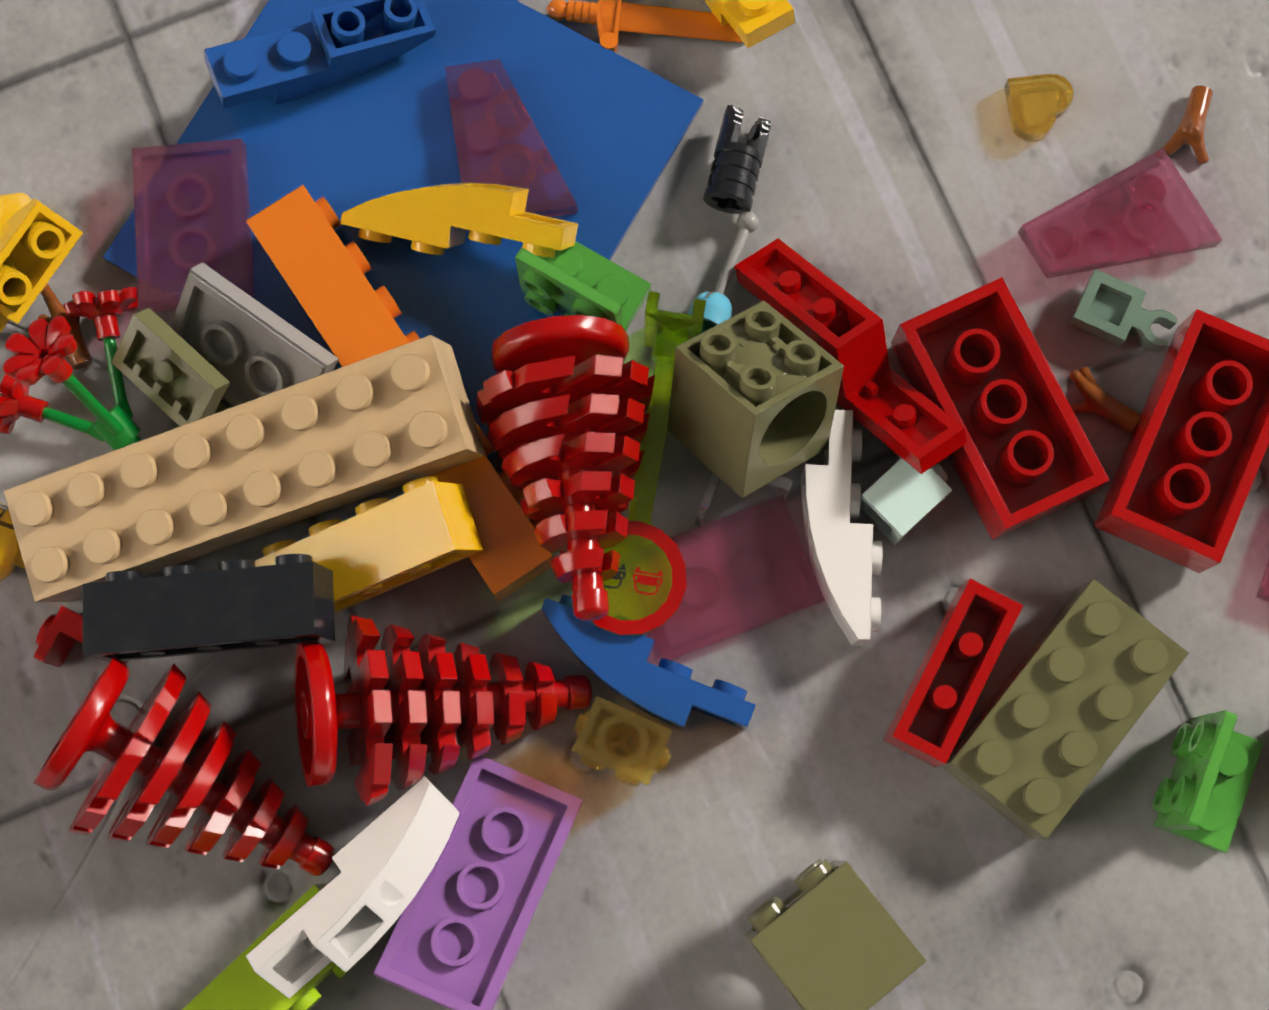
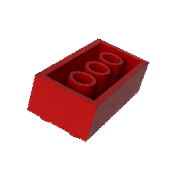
M1003 277L899 325L891 345L912 386L965 427L967 444L950 454L949 458L992 541L1093 494L1110 480Z
M1196 309L1177 327L1141 412V418L1133 431L1094 527L1197 573H1201L1221 563L1269 444V339L1199 309Z

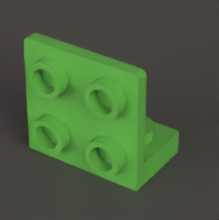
M576 241L575 245L561 251L556 250L555 257L536 256L523 248H520L515 256L521 290L526 294L524 300L536 310L549 316H553L554 312L557 311L564 316L586 315L601 317L622 325L624 330L627 331L651 292V283Z
M1223 710L1193 717L1190 719L1189 724L1183 723L1180 726L1171 749V754L1177 757L1170 779L1165 777L1159 784L1152 806L1153 810L1158 812L1154 827L1219 853H1227L1264 744V742L1233 731L1237 720L1236 714Z

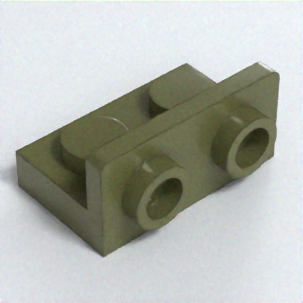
M150 308L133 314L111 362L179 426L229 409L221 399L230 382Z

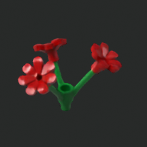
M126 287L120 291H101L98 293V297L92 292L80 291L72 294L74 301L63 304L68 317L82 316L94 321L98 341H104L115 402L108 410L72 374V366L64 359V357L71 355L77 349V342L73 335L70 334L71 327L65 317L56 316L50 324H48L45 318L37 319L28 328L30 337L27 338L23 334L13 333L5 343L6 349L16 356L9 358L3 364V371L6 374L0 384V392L2 393V396H0V433L10 434L16 420L22 416L39 423L46 419L78 430L101 442L106 441L113 450L142 441L138 436L141 429L131 419L133 413L127 399L123 374L111 363L118 349L116 339L121 337L117 317L123 312L134 311L138 308L136 287ZM46 374L53 382L63 383L97 420L90 422L48 408L49 402L29 396L28 390L31 385H35Z

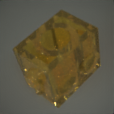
M596 696L590 711H586L584 715H579L573 729L577 731L575 736L578 737L571 751L581 757L580 761L594 770L604 771V769H608L614 772V776L618 780L629 786L639 787L640 784L648 788L654 773H659L660 770L665 771L672 756L668 754L670 749L666 748L673 730ZM624 734L621 741L612 742L615 736ZM630 736L634 740V748L632 751L627 745V741ZM613 748H622L626 755L616 754Z

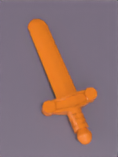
M552 0L547 5V13L554 20L566 19V22L574 21V23L595 25L599 44L615 53L618 50L619 31L737 43L743 42L729 23L722 26L712 12L622 2V0H598L597 3L568 0V2Z

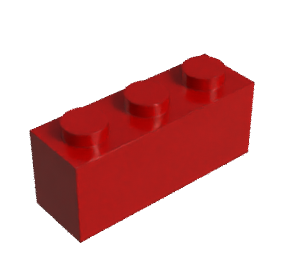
M971 578L957 589L883 741L933 767L945 765L1024 605Z

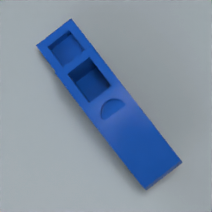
M348 0L313 9L310 22L204 49V59L223 108L273 95L276 104L318 92L375 69L435 36L436 30L423 0Z
M562 594L559 602L545 598L542 611L560 640L591 674L626 702L653 718L682 731L691 710L742 730L748 727L756 705L745 701L747 694L745 689L719 679L714 680L712 687L690 679L693 673L691 668L666 658H661L658 666L648 663L655 640L646 637V632L643 634L618 635L596 626L592 621H583L576 618L573 614L571 596ZM619 615L615 616L619 620H631Z

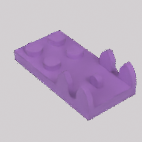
M482 755L475 757L453 802V805L459 812V816L449 840L427 879L400 915L373 973L375 977L449 1010H494L506 977L517 959L527 929L580 811L583 799Z

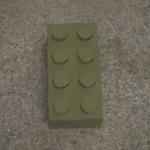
M1092 579L1077 588L956 743L947 763L941 767L1031 840L1047 839L1189 652L1098 581Z

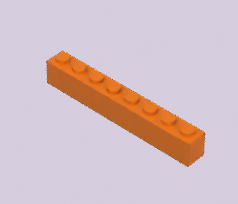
M302 185L246 220V223L333 354L339 358L338 361L342 367L420 339L415 331L406 336L403 334L394 320L402 312L388 290L383 285L374 291L364 276L372 268L357 244L351 241L344 246L334 230L342 224H340L339 218L324 196L314 201L307 189ZM476 423L487 456L495 450ZM483 456L429 476H436L438 482L463 485L483 547V551L469 556V559L497 601L500 602L550 569V561L554 557L551 552L539 546L534 533L539 522L529 521L518 502L525 498L523 491L513 488L507 474L504 471L498 474L488 458Z

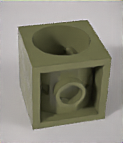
M762 301L676 346L667 431L740 497L744 498L828 448L844 365L768 303Z
M821 858L818 859L793 880L799 889L782 902L780 898L773 896L747 918L753 927L744 933L745 937L803 1010H869L926 962L925 958L847 861L834 860L829 863L827 859L823 861Z

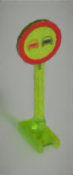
M648 292L645 308L644 346L653 347L651 360L656 364L653 394L647 413L650 412L647 432L640 447V451H645L639 471L635 475L634 496L630 503L627 518V538L616 546L604 550V553L615 550L621 554L616 576L603 581L604 589L608 592L609 612L603 618L591 621L597 628L618 636L644 635L663 627L679 610L687 589L686 563L677 544L660 528L653 526L651 519L670 417L669 407L675 348L703 333L706 300L695 299L692 315L660 310V293Z

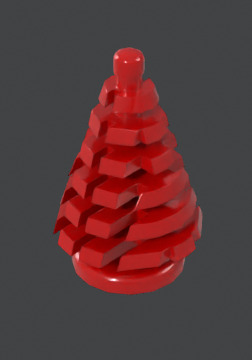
M586 315L552 316L523 323L505 331L493 341L491 363L498 374L484 381V389L477 392L476 411L482 424L487 422L489 428L488 438L495 452L498 451L500 458L504 460L501 468L509 477L512 487L523 491L525 499L520 501L524 515L539 522L536 525L537 529L534 530L539 546L551 553L560 551V555L551 559L550 566L558 581L563 584L571 581L573 584L574 593L571 596L573 614L576 618L583 621H594L603 618L609 612L608 592L604 589L603 581L616 576L621 554L615 550L604 553V550L616 546L627 538L628 519L620 513L627 510L629 501L633 500L635 481L631 477L639 471L645 451L639 452L640 443L645 437L649 424L650 412L645 415L644 412L648 411L655 375L648 378L649 367L634 360L624 364L629 352V338L622 325L606 318Z
M351 615L347 623L348 636L345 641L343 680H352L347 693H335L329 656L322 644L311 641L301 642L297 645L294 674L295 716L303 777L307 787L328 784L334 777L337 764L338 730L352 729L347 739L350 765L361 766L354 783L361 801H365L367 807L387 796L391 778L397 790H402L418 783L422 779L425 770L426 753H431L432 761L427 769L432 775L439 774L455 767L460 747H466L468 760L488 752L491 746L490 729L492 726L496 739L500 740L501 745H506L522 736L524 726L526 725V712L530 726L535 731L554 723L557 708H565L566 710L588 708L593 697L591 682L585 675L564 676L563 679L555 680L552 669L548 665L533 661L528 662L523 680L517 657L499 652L492 654L490 660L491 670L489 672L486 656L479 653V647L464 643L457 645L454 653V662L453 653H446L445 651L447 640L430 634L421 636L417 651H410V646L415 639L409 629L392 624L385 627L381 650H374L381 635L373 620ZM456 732L458 736L459 745H457ZM392 759H396V767L391 773Z
M113 656L74 714L33 782L43 789L55 790L64 783L85 752H94L106 758L107 762L78 810L69 832L83 835L91 834L105 817L112 803L118 798L133 773L139 775V778L109 831V839L124 842L130 841L146 822L154 806L159 803L167 791L171 794L150 831L147 845L169 848L184 830L194 810L197 808L202 812L192 829L194 832L184 849L187 852L206 855L224 834L227 826L233 828V831L222 853L226 860L243 862L259 843L265 846L259 861L260 866L279 869L288 859H291L298 863L299 868L313 876H320L333 863L332 857L335 855L334 846L318 836L314 838L304 832L309 819L296 804L288 810L283 818L276 815L285 794L271 777L263 783L251 800L246 798L255 780L254 776L261 765L249 750L245 749L226 772L221 783L215 780L232 749L233 740L236 736V733L224 720L219 722L218 726L212 730L189 765L184 762L211 711L212 705L200 692L190 699L159 746L157 747L152 744L187 680V676L175 663L169 667L159 680L149 698L144 702L127 728L116 722L112 718L110 711L129 679L130 669L125 662Z

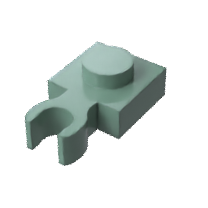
M1095 269L1086 283L1068 324L1119 347L1126 340L1129 333L1135 336L1138 342L1147 350L1159 352L1167 346L1168 341L1154 336L1151 331V324H1160L1170 330L1177 324L1178 319L1172 313L1165 310L1149 311L1140 307L1147 293L1146 291Z

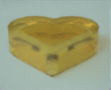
M1058 74L1008 78L1004 86L1013 132L1026 142L1043 140L1051 131L1056 119L1066 113L1073 100L1071 83L1065 77Z

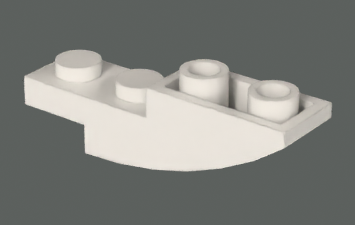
M835 410L828 448L824 450L823 465L805 464L801 473V509L807 547L822 594L836 622L851 645L864 646L870 641L871 632H879L881 625L880 597L871 596L872 575H880L882 570L883 546L882 541L873 540V524L850 523V517L858 518L860 514L861 485L851 483L852 462H860L862 428H853V410Z
M423 777L332 857L341 873L246 955L254 972L288 998L292 997L331 961L344 972H347L395 923L427 879L448 842L459 816L455 806L426 777Z

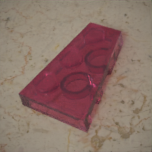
M494 59L446 66L445 72L461 183L500 184L529 189L525 212L547 217L578 213V207L501 61Z
M1164 148L1023 224L1018 231L1019 236L1046 278L1213 248L1223 240Z

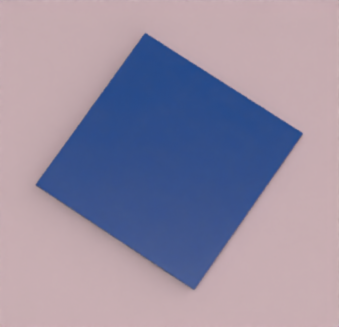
M269 0L245 38L310 22L313 9L348 0ZM423 0L435 27V36L403 55L362 75L318 92L276 104L273 95L227 108H223L216 88L213 86L104 254L103 259L178 302L180 301L190 269L203 262L333 354L246 223V220L304 185L314 201L324 196L341 222L343 212L366 201L395 192L440 184H500L529 189L525 212L578 223L575 241L611 260L701 109L704 99L604 48L602 45L517 0ZM341 225L334 231L344 246L354 241L372 269L365 273L364 276L374 291L384 285L396 302L402 314L394 320L403 334L406 336L415 331L420 339L432 335L452 346L475 422L489 440L487 422L482 424L476 411L477 392L484 389L483 382L498 374L491 363L493 341L505 331L523 323L552 317L536 310L524 300L526 294L521 290L515 263V256L520 248H522L523 242L502 238L501 245L479 243L468 239L469 230H467L464 244L445 248L444 255H433L412 250V240L392 236L391 243L375 242L358 237L359 228ZM557 311L553 314V316H564ZM337 361L334 370L342 368L339 361ZM495 451L486 456L490 463L496 454Z

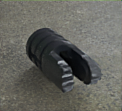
M732 104L727 105L723 115L714 151L715 160L712 162L711 174L708 178L703 200L708 206L716 210L731 214H741L745 211H751L753 204L752 196H754L756 190L755 183L758 181L759 169L763 163L772 122L762 117L758 118L749 131L747 143H738L744 110Z

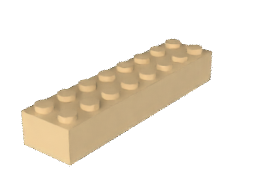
M429 335L4 491L34 601L71 602L83 598V584L106 582V573L137 571L145 576L162 570L163 567L177 565L407 484L415 479L486 456L452 346Z

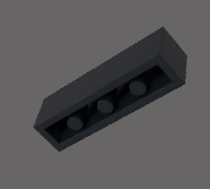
M284 554L275 557L276 565L255 567V562L252 560L235 559L219 562L218 571L199 572L196 566L173 565L163 567L162 576L143 578L142 573L137 571L106 573V582L83 584V656L107 662L113 656L121 661L294 646L301 642L311 641L319 643L335 642L333 571L313 562L311 555Z

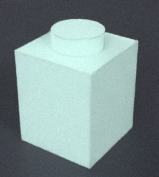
M901 458L862 494L860 510L895 546L948 496L952 489L945 483L948 480V476L938 463L923 474H920Z

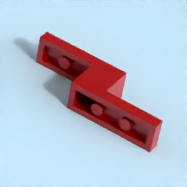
M777 238L734 266L738 283L761 302L765 301L844 365L837 404L844 410H853V417L916 471L923 474L967 444L965 427L890 368L883 319L783 241Z

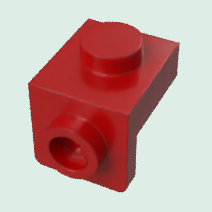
M61 606L57 614L50 615L44 621L37 634L36 644L39 646L34 653V658L45 664L60 668L76 640L83 643V614Z

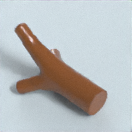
M1199 85L1192 88L1180 125L1169 141L1153 154L1156 162H1161L1183 144L1192 146L1199 164H1205L1209 161L1204 143L1205 122L1213 96V91L1209 87Z
M47 283L41 291V295L51 317L41 314L37 319L45 318L48 324H50L56 316L66 318L71 327L70 334L73 335L77 342V349L74 353L67 356V359L73 370L84 368L92 364L93 359L81 334L80 317H68L66 315L63 305Z
M1082 367L1079 371H1071L1069 378L1085 398V400L1070 403L1075 414L1084 412L1100 415L1127 433H1130L1135 428L1141 418V414L1106 392L1096 382L1088 367Z

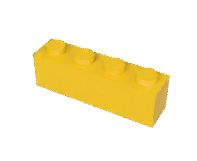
M426 476L405 484L402 487L404 494L394 499L377 498L356 506V516L345 521L331 519L308 528L309 537L298 542L290 539L268 545L262 549L264 557L254 562L255 567L276 565L275 557L279 555H311L313 562L333 571L335 614L481 552L483 547L463 485L438 482L436 476Z

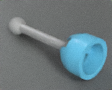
M745 211L737 218L739 230L714 292L708 291L699 294L690 305L685 322L691 329L700 334L733 317V307L725 292L749 233L757 229L759 224L758 217L751 211Z

